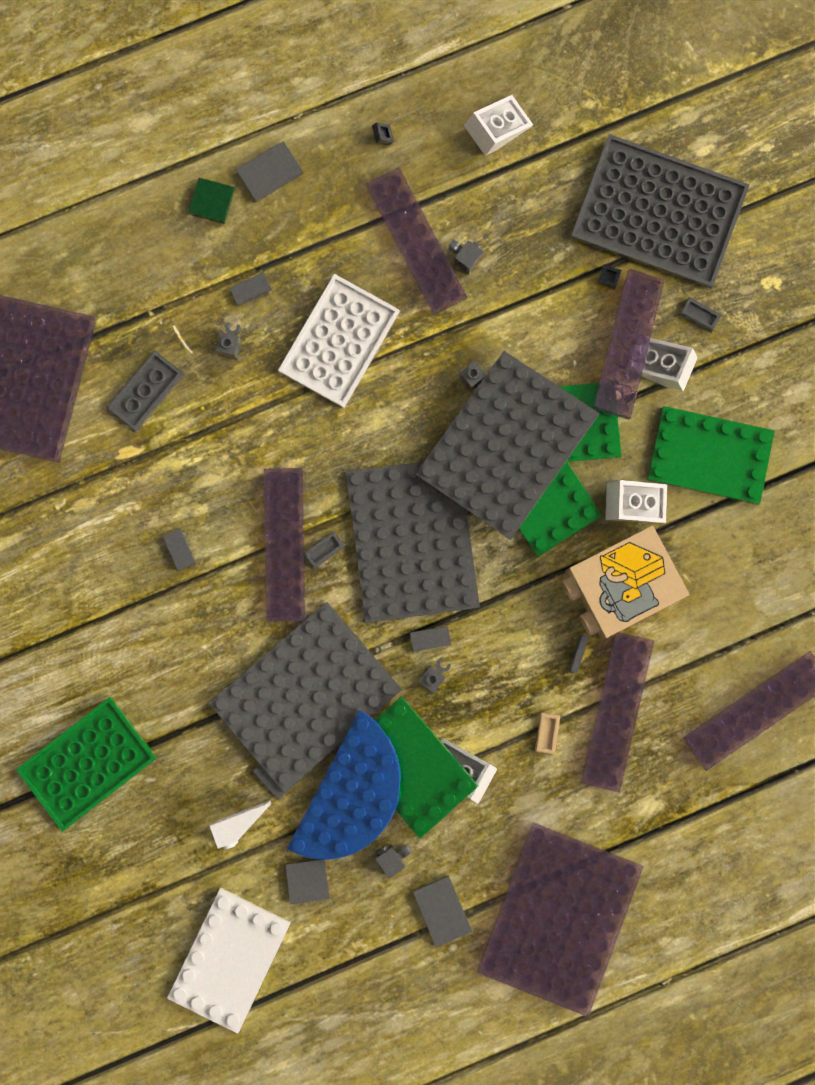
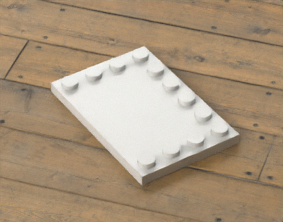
M334 274L278 372L345 408L400 310Z
M220 888L167 999L227 1029L239 1033L291 922Z

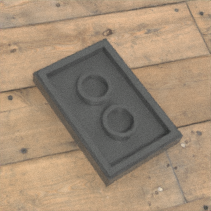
M284 141L236 169L256 202L303 174L301 167Z
M449 875L413 890L436 947L472 932Z

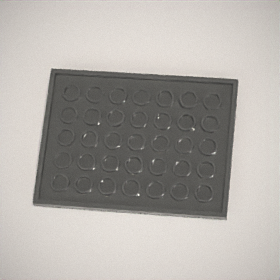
M609 134L570 238L712 289L750 184Z
M503 351L419 468L416 476L511 540L595 422L599 413L506 351Z
M424 462L346 472L366 623L480 608L467 511L416 476L417 471Z
M326 602L209 702V704L281 790L285 792L344 741L359 710L372 717L395 697L402 688L329 603Z

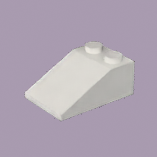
M512 95L474 112L464 125L485 156L500 149L533 126Z
M640 336L626 369L664 387L684 391L697 356L691 347Z
M623 480L607 482L605 520L666 523L667 485Z
M442 738L441 742L479 785L468 796L469 799L479 803L497 768Z
M271 801L261 803L211 824L210 828L217 848L224 847V850L236 846L235 844L238 843L243 834L271 805Z

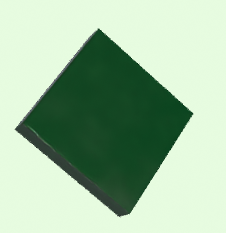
M198 178L188 211L189 215L225 224L235 187Z

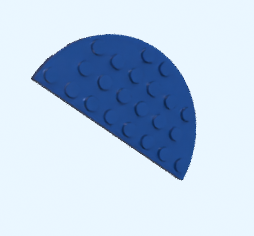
M359 710L287 847L288 850L298 855L312 859L328 860L354 854L378 838L394 815L400 796L401 772L398 756L390 738L387 737L380 725L362 710Z

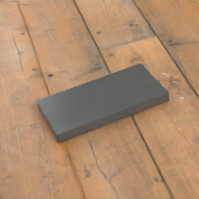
M154 350L107 406V409L137 433L185 374Z

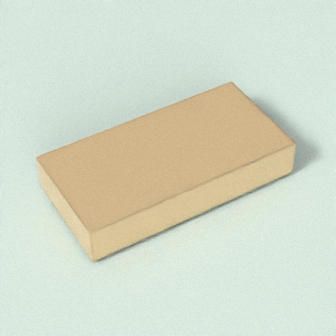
M540 713L535 747L536 752L555 754L560 715Z

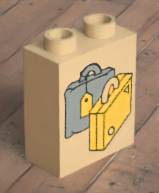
M653 525L567 569L565 572L568 578L561 581L569 599L572 602L580 599L586 613L579 617L588 635L592 636L598 633L600 639L608 638L690 595Z

